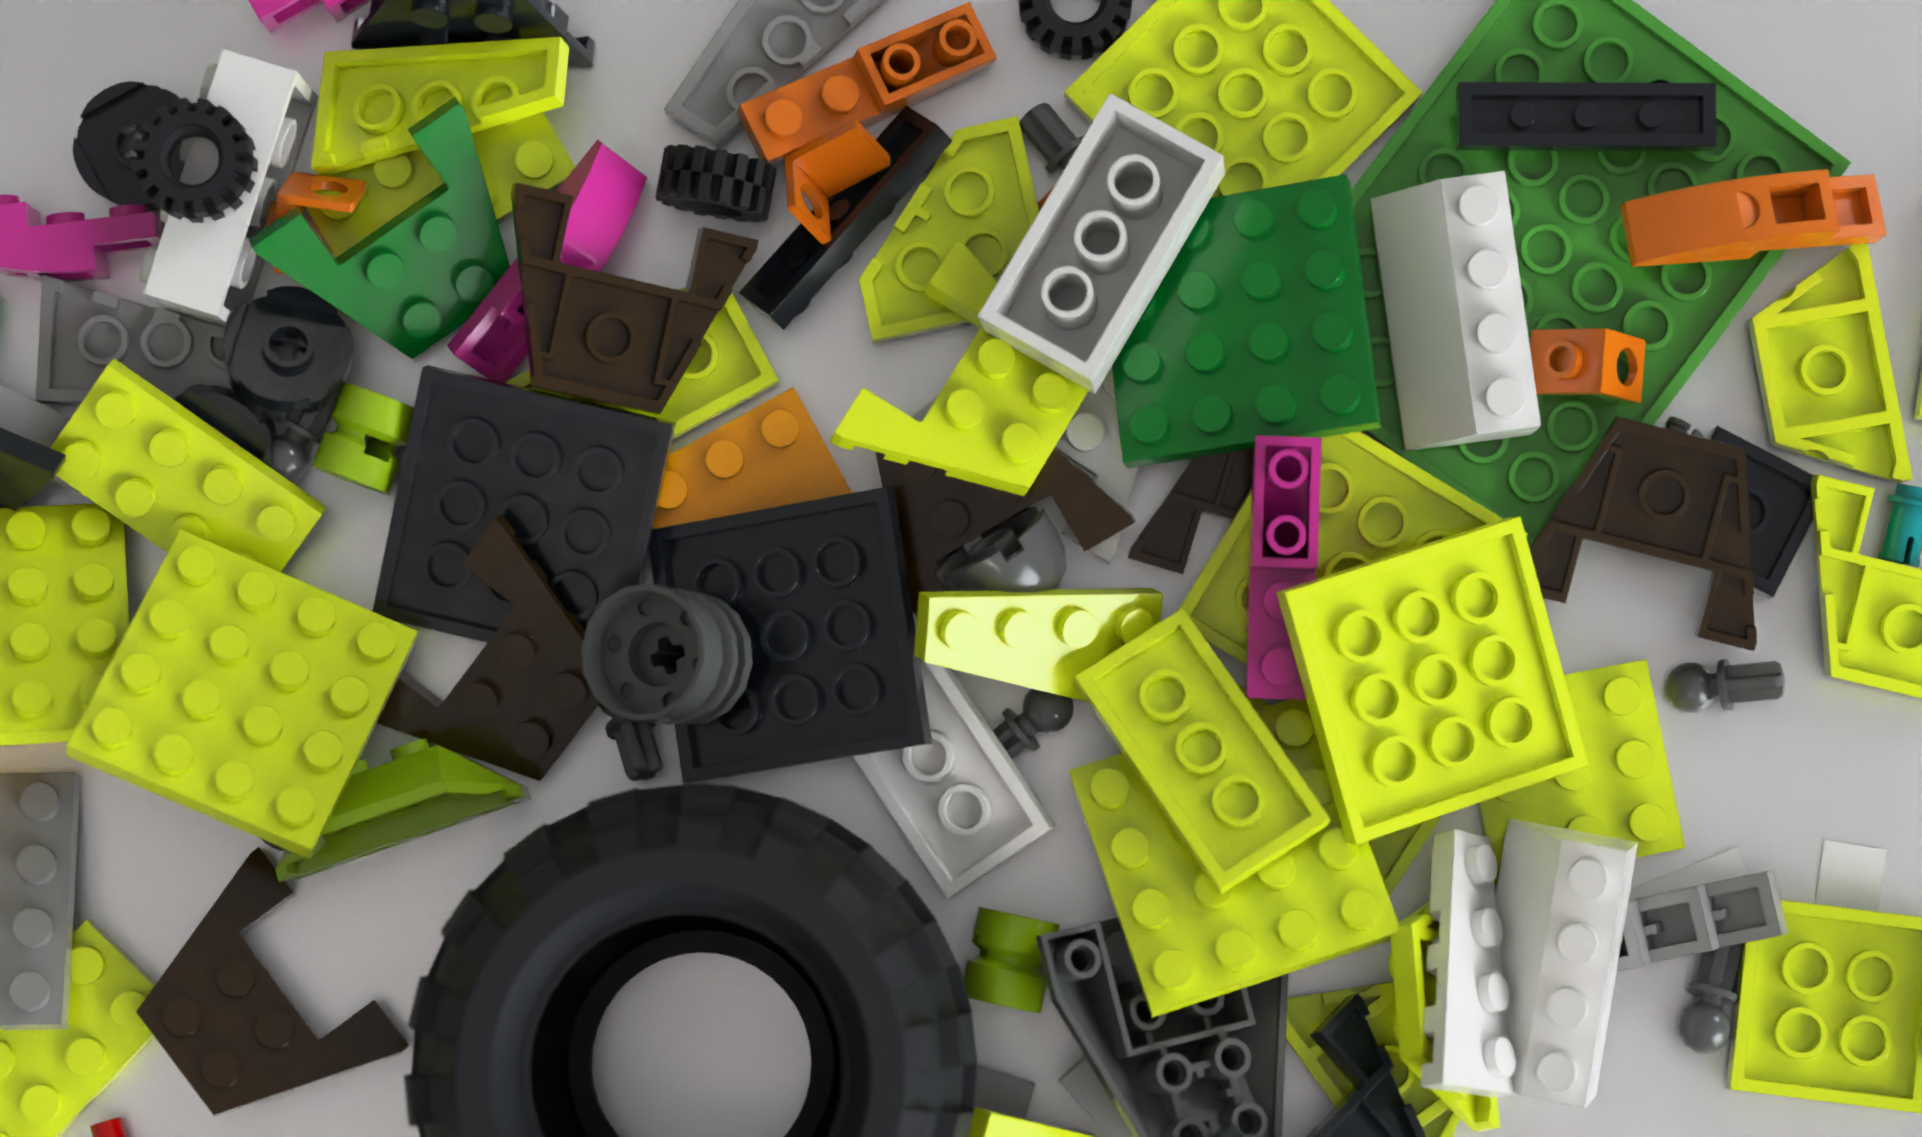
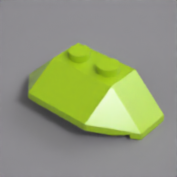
M426 738L390 750L393 761L369 769L367 761L360 760L354 768L311 859L285 849L275 869L278 881L291 883L529 800L531 796L528 787L443 746L437 745L430 748Z

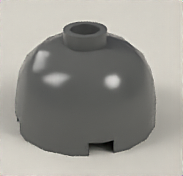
M1030 507L982 534V539L973 545L968 552L964 546L951 552L938 563L934 570L945 591L1041 592L1059 588L1066 570V555L1059 533L1047 512L1043 508L1039 512L1036 507Z

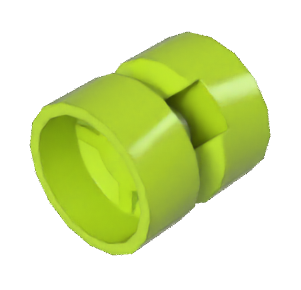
M344 383L331 413V417L336 422L337 427L335 431L323 434L311 466L347 482L378 493L390 495L402 464L395 453L398 447L407 445L414 408L374 391ZM365 437L369 438L366 445L364 441Z
M979 907L972 942L980 949V954L967 961L963 979L968 998L1041 1013L1047 981L1045 974L1039 970L1042 961L1036 936L1058 931L1060 924Z

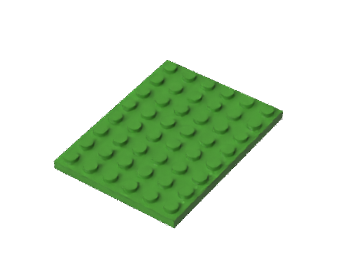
M1496 0L1351 189L1381 428L1365 430V434L1501 518L1521 517L1524 531L1528 533L1526 538L1530 547L1614 418L1620 416L1654 425L1786 250L1759 251L1751 258L1741 260L1631 267L1620 205L1626 201L1654 194L1754 176L1828 169L1830 177L1842 176L1852 162L1633 0ZM1459 82L1716 83V147L1712 151L1456 150V87ZM1505 171L1529 344L1532 330L1607 328L1644 339L1646 345L1641 403H1629L1600 394L1537 395L1541 427L1532 435L1404 451L1369 200L1439 179ZM1622 349L1617 359V374L1620 382L1624 384L1628 376L1629 364L1627 355Z

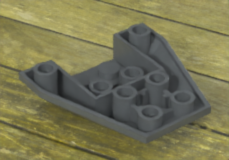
M1118 918L1102 922L1096 921L1036 936L1051 1000L1134 1137H1212L1221 1126L1233 1123L1244 1137H1282L1288 974L1151 1018Z

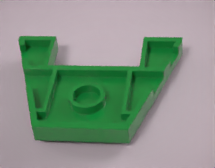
M453 97L408 129L412 138L441 176L444 183L338 257H334L297 207L249 239L257 255L411 359L465 323L510 267L467 116L456 97Z

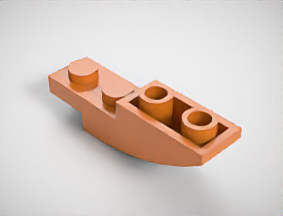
M970 2L858 48L854 56L746 101L739 105L737 114L759 159L766 161L765 163L774 164L784 160L785 155L853 119H857L865 129L900 113L905 106L912 107L995 62L997 57Z
M1828 169L1770 174L1668 191L1626 201L1620 205L1631 267L1749 259L1757 252L1765 250L1876 243L1887 235L1875 174L1830 177Z

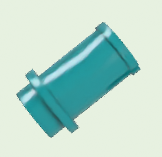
M1897 483L1895 494L1887 495L1886 501L1892 503L1878 558L1886 561L1893 560L1894 563L1919 567V558L1922 550V488Z

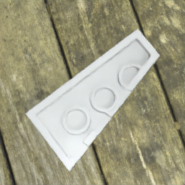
M1459 830L1433 834L1429 912L1440 924L1439 937L1433 941L1432 945L1427 947L1426 970L1435 975L1437 986L1436 1005L1424 1007L1423 1034L1430 1038L1434 1037L1433 1063L1422 1064L1420 1087L1486 1097L1515 1094L1513 1073L1516 1068V1055L1510 1042L1507 1017L1510 992L1503 975L1501 942L1504 931L1502 920L1497 913L1494 882L1497 875V861L1491 849L1490 837Z

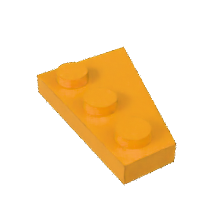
M792 387L669 455L654 529L850 494L852 492L795 388Z

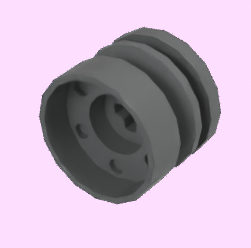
M650 583L624 587L603 600L588 621L581 646L583 674L594 697L611 713L640 722H661L680 726L712 722L730 711L745 691L753 664L751 639L740 615L721 598L697 591L674 589Z

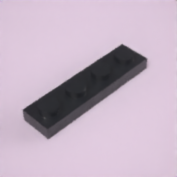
M1459 82L1456 87V150L1712 151L1716 147V83Z
M905 106L876 138V141L890 155V166L828 198L831 241L822 245L800 223L741 289L739 294L753 308L784 330L796 316L808 307L815 294L839 268L843 267L850 260L857 247L881 221L885 220L892 213L899 200L923 174L927 173L934 166L937 158L952 142L949 136L937 124L910 107Z

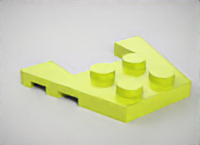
M956 240L923 293L977 326L979 331L922 422H918L863 387L829 442L837 447L853 450L856 446L883 453L884 459L907 465L909 461L943 469L946 470L945 475L1025 496L1089 390L1014 349L1001 339H997L984 332L978 315L995 288L997 281L963 243Z
M1813 474L1811 496L1825 675L1922 698V569L1864 556L1859 553L1875 488Z

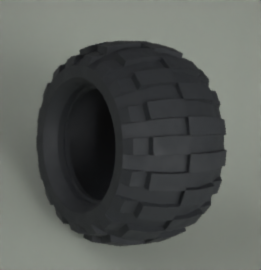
M685 782L684 785L648 789L634 788L589 801L588 806L550 825L543 824L503 853L504 860L475 890H468L442 928L441 933L444 940L428 975L419 979L408 1026L415 1030L411 1074L404 1076L409 1126H417L420 1137H619L608 1122L599 1104L592 1070L593 1046L598 1026L607 1007L623 986L645 968L661 960L681 954L715 953L742 960L770 976L792 1000L804 1022L811 1053L810 1083L798 1118L784 1137H968L974 1113L977 1057L971 1005L959 964L936 921L937 919L916 890L873 846L833 819L788 799L733 785Z

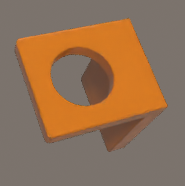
M853 119L784 156L788 210L822 245L830 242L831 228L828 198L889 167L890 155L857 119ZM801 191H803L809 199L813 207L815 216L809 211L808 207L806 206Z
M292 171L278 191L277 201L272 200L269 205L266 227L295 207L298 208L302 215L303 206L353 212L366 192V181ZM333 190L343 194L321 195L314 191ZM274 266V273L285 274Z
M1607 328L1532 330L1530 351L1536 394H1600L1629 403H1641L1646 341ZM1622 349L1627 355L1629 364L1628 376L1624 384L1620 382L1617 374V359Z

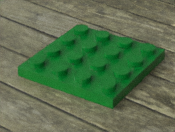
M1346 174L1218 196L1209 200L1112 365L1122 462L1127 468L1253 449L1255 436L1321 438L1381 428L1351 185Z

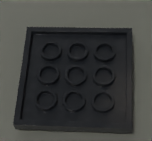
M430 365L422 367L373 612L397 622L488 643L512 611L514 605L461 564L494 519L501 515L515 530L516 534L514 537L530 560H536L548 577L547 584L568 613L572 611L586 631L588 621L603 600L624 587L642 584L676 422Z
M877 488L653 529L649 552L654 584L674 589L697 591L721 598L740 615L751 639L753 664L745 691L731 710L710 723L690 726L674 724L683 783H693L932 744L920 659L914 656L916 630L894 488Z

